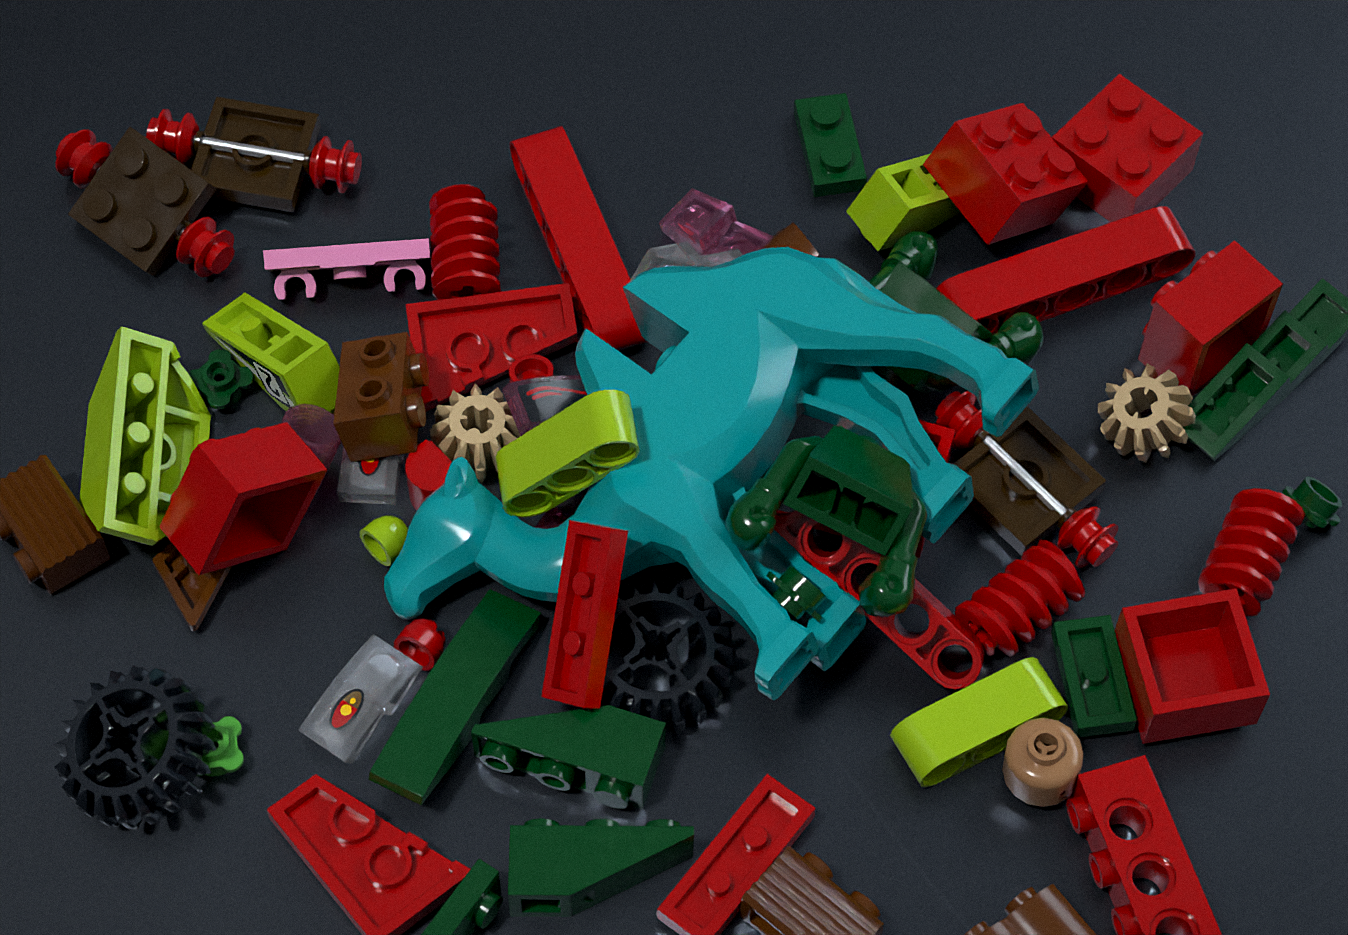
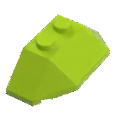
M123 326L115 334L88 405L79 503L99 532L153 546L167 538L159 526L170 505L171 495L178 488L187 469L192 451L198 444L209 439L211 415L192 378L178 361L181 356L175 344L171 341Z

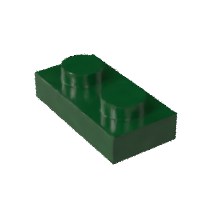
M846 93L794 100V116L813 197L861 191L867 183V176Z
M1111 615L1054 622L1051 636L1076 736L1080 738L1134 730L1137 719Z
M478 859L421 935H471L477 926L482 929L486 928L495 918L503 902V897L500 896L499 871Z

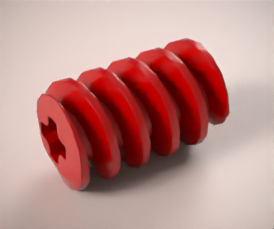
M459 184L442 188L433 194L429 201L431 215L430 230L432 233L430 237L432 251L431 267L433 270L431 274L432 294L436 300L501 292L500 281L497 279L500 275V264L496 260L499 257V244L495 242L499 237L498 226L495 224L498 220L497 208L491 202L485 200V194L479 188L472 185Z
M1246 489L1234 495L1230 505V512L1225 516L1222 530L1218 533L1214 542V549L1210 551L1206 561L1207 567L1202 570L1198 580L1202 594L1237 588L1245 616H1257L1261 611L1258 601L1271 599L1274 592L1272 582L1277 581L1281 575L1282 568L1280 564L1286 562L1290 553L1287 545L1294 543L1298 534L1295 527L1301 525L1305 517L1303 508L1290 497L1269 489Z
M1039 540L1038 546H1032L1023 552L1021 560L1016 559L1007 565L1005 573H998L989 580L988 587L982 586L972 594L971 601L965 600L956 606L955 616L978 637L983 644L985 655H994V650L997 648L1004 655L1011 657L1018 652V644L1015 637L1025 643L1031 642L1035 638V630L1032 623L1041 629L1048 628L1052 625V617L1049 610L1059 616L1069 611L1066 597L1069 600L1079 602L1085 597V589L1074 565L1064 552L1047 540Z

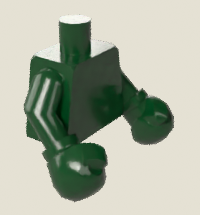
M912 231L900 237L891 249L888 258L883 261L881 270L868 281L876 289L916 313L944 317L967 334L1001 349L1007 358H1017L1028 364L1042 348L1043 330L1035 316L1027 312L1015 313L1002 324L997 333L993 334L927 282L934 272L938 256L937 242L928 233ZM871 366L875 374L896 388L902 380L924 394H928L931 391L942 392L959 386L944 376L923 369Z
M834 425L824 438L810 436L793 439L786 443L764 477L758 478L753 486L730 507L725 525L733 544L744 551H756L765 546L770 540L777 522L775 515L783 503L881 554L875 572L870 573L858 588L860 605L867 614L877 618H886L904 613L914 597L915 569L918 563V558L915 557L927 519L925 503L911 483L910 464L904 458L879 446L878 442L872 437L866 435L859 436L842 426Z

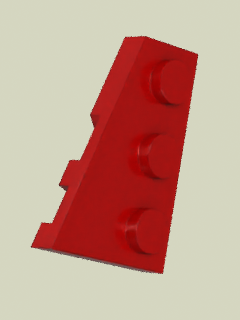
M570 283L405 304L410 340L415 352L425 355L429 369V385L422 387L421 391L425 412L437 407V405L450 401L449 397L453 390L463 395L470 392L475 383L478 387H481L508 374L510 365L521 356L536 354L545 357L577 342L578 338Z
M317 774L266 809L272 823L362 935H401L447 901L470 871V868L457 860L452 862L428 847V842L410 831L406 834L376 815L374 809Z

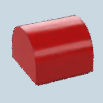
M427 439L417 446L416 452L409 453L405 463L411 504L416 510L419 509L432 492L445 482L447 472L452 463L432 441Z

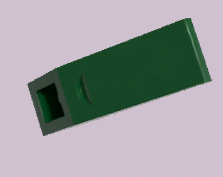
M607 705L600 706V709L586 708L475 724L471 735L474 756L480 758L484 765L493 770L510 773L516 769L535 775L542 784L556 790L566 791L573 787L593 794L596 800L613 808L623 809L629 805L643 810L665 750L666 723Z
M542 818L528 820L524 825H510L508 871L510 917H572L693 857L694 826H681L679 822L669 819L652 820L647 822L645 826H621L619 822L614 820L594 819L586 822L584 826L560 825L554 820Z

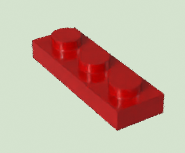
M569 520L541 697L582 708L600 709L628 530Z
M766 774L657 908V918L679 935H721L740 911L741 898L744 893L751 888L754 882L758 881L761 874L766 872L777 857L782 855L785 848L793 845L815 817L816 808L769 774Z

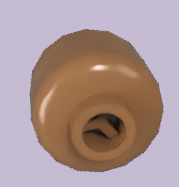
M1038 718L1021 724L1013 731L1006 744L1002 771L1007 787L1021 801L1039 807L1057 805L1069 798L1074 791L1077 775L1081 773L1084 754L1080 739L1070 727L1058 720Z

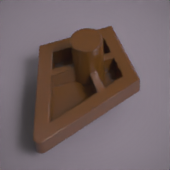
M170 542L152 559V562L190 630L196 631L232 566L198 575L173 543Z

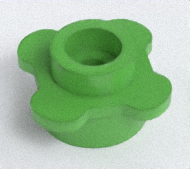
M225 716L219 722L213 723L216 728L207 735L208 738L219 744L216 751L202 757V761L208 764L211 774H204L207 776H220L227 772H235L244 762L243 753L239 750L237 737L242 732L241 724L236 718Z

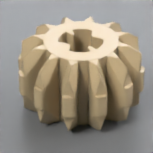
M1147 363L1141 377H1135L1131 370L1124 368L1123 379L1125 383L1122 386L1106 383L1105 391L1110 400L1098 403V413L1105 420L1101 424L1100 430L1106 440H1115L1114 447L1123 456L1135 450L1138 460L1146 463L1152 449H1158L1162 457L1169 458L1170 448L1168 443L1171 440L1187 444L1188 435L1183 427L1195 423L1196 415L1193 409L1188 406L1193 397L1187 386H1178L1179 380L1176 374L1170 370L1158 376L1155 367ZM1151 408L1152 414L1142 418L1141 412Z
M475 383L470 392L471 396L464 397L453 390L449 397L450 406L437 405V410L434 413L436 424L432 425L430 436L431 441L452 462L458 457L467 459L475 471L477 479L483 483L487 476V470L493 469L498 472L495 458L497 452L527 433L526 423L520 418V407L516 400L504 402L503 393L499 387L487 396L482 395L481 389Z

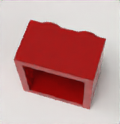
M1118 74L1052 138L1061 149L1073 158L1075 166L1088 180V183L1076 198L1109 222H1113L1156 207L1193 170L1203 132L1124 76Z
M1024 103L955 121L923 163V166L987 245L1054 224L1088 183V180L1075 166L1073 158L1059 147L1042 126L1040 118L1033 111L1029 110Z
M1235 240L1218 253L1213 250L1207 252L1193 266L1190 275L1178 284L1174 280L1166 283L1152 298L1151 306L1153 309L1150 320L1142 331L1144 340L1138 360L1144 366L1147 363L1154 366L1158 376L1167 370L1175 373L1179 380L1178 386H1187L1193 397L1209 384L1246 343L1252 345L1265 332L1283 283Z
M287 422L265 428H252L245 433L221 439H208L198 444L192 451L187 469L178 488L171 495L170 505L159 527L198 575L287 550L328 469Z
M1237 588L1129 606L1121 609L1115 627V634L1137 719L1136 723L1143 744L1257 724L1270 697V692Z

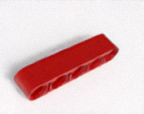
M560 126L510 141V153L515 171L562 282L570 283L573 308L583 331L588 329L618 351L647 343L641 336L622 288L631 279L564 128Z
M1159 206L955 275L939 284L936 289L991 333L995 334L1007 319L1018 312H1027L1041 322L1171 277L1187 268L1193 262L1196 251L1172 210L1166 206Z
M778 510L775 515L777 522L774 530L817 570L837 582L840 589L848 592L860 601L859 585L855 577L856 568L864 563L878 565L881 554L842 535V546L839 550L834 552L823 551L817 547L813 539V529L819 522L796 510L792 512ZM916 578L914 597L910 604H917L927 612L929 626L925 630L920 632L906 630L900 624L898 615L877 618L864 611L865 615L929 676L945 688H965L973 683L979 675L985 655L983 644L965 624ZM954 644L965 647L972 655L973 665L964 672L950 671L942 663L940 656L942 649Z

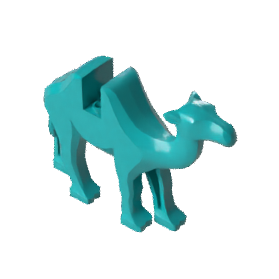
M789 247L765 248L753 251L714 267L666 266L653 268L641 272L622 287L641 336L663 352L657 361L655 371L650 374L588 329L584 330L577 343L575 358L587 395L596 391L612 389L623 391L629 395L640 450L638 456L618 470L610 471L603 479L589 486L575 514L560 526L549 529L532 527L521 521L517 516H510L505 513L502 502L478 482L476 474L467 459L463 457L456 458L450 464L445 482L424 500L414 514L402 550L384 577V590L394 613L403 620L415 619L422 614L430 601L454 583L480 570L506 588L522 596L556 602L569 520L628 530L621 580L650 566L679 562L686 566L696 583L708 597L740 623L758 646L759 653L755 667V682L758 683V691L771 700L779 698L810 661L824 672L829 669L865 628L866 618L860 601L848 592L840 589L837 582L804 561L795 548L774 530L767 544L756 551H744L733 544L725 525L730 507L753 486L758 478H761L784 447L797 418L804 414L836 426H842L859 436L866 435L872 437L882 448L904 458L910 464L911 483L927 508V519L921 536L934 544L971 503L974 497L972 477L956 465L947 463L920 424L908 395L875 374L871 366L923 369L950 379L976 395L982 409L983 430L996 437L1002 436L1036 396L1039 390L1036 370L1021 360L1007 358L1001 349L967 334L940 315L916 313L876 289L864 277L836 258L815 257ZM791 565L826 596V599L815 610L823 617L820 623L807 612L804 613L807 628L790 619L787 611L765 590L767 589L774 593L779 588L766 576L769 571L780 578Z

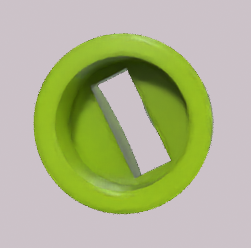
M387 515L381 516L360 530V538L366 549L378 562L384 566H390L402 550L408 527L400 518Z

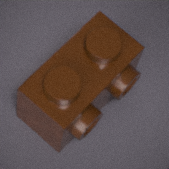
M408 332L342 342L333 424L350 462L411 453L417 450L418 428L424 427L426 424V412L421 391L422 387L429 385V369L425 355L415 352Z

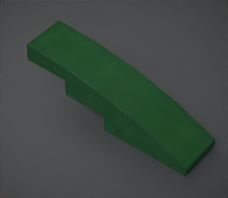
M1321 278L1289 313L1284 310L1252 345L1246 343L1188 405L1196 415L1194 424L1183 427L1188 435V440L1215 461L1253 429L1348 336V298Z
M489 589L428 674L370 770L368 780L422 805L471 741V732L474 725L480 723L481 714L507 682L511 663L538 629L541 612Z

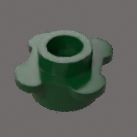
M225 349L212 351L209 354V360L203 366L188 372L198 391H200L202 399L214 409H224L237 403L243 396L244 389L249 388L254 380L252 371L248 367L237 365L232 360L230 352ZM217 376L225 377L222 381H215Z
M1307 476L1296 489L1289 486L1283 489L1282 493L1295 500L1303 508L1305 517L1302 523L1306 526L1325 528L1327 524L1336 527L1340 523V518L1336 515V512L1341 508L1342 501L1335 492L1321 481Z
M791 565L780 578L769 571L766 576L779 587L772 597L797 620L807 612L820 623L823 617L815 610L826 599V596Z

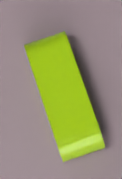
M615 389L593 392L501 448L495 458L505 513L517 517H532L543 514L603 479L610 471L618 470L634 460L640 450L629 395Z
M1030 657L1020 660L911 714L895 726L890 736L920 786L930 787L1006 750L1008 738L1018 726L1026 721L1038 718L1059 721L1068 711V705L1038 659Z

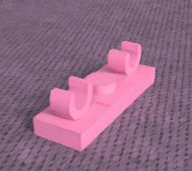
M427 238L263 250L264 268L269 272L281 271L274 283V291L278 300H287L286 284L294 277L304 280L307 298H315L317 282L308 271L333 270L334 280L366 277V267L390 265L384 274V284L388 292L396 291L395 276L403 269L411 270L414 273L416 290H424L426 275L416 261L431 260L430 240Z

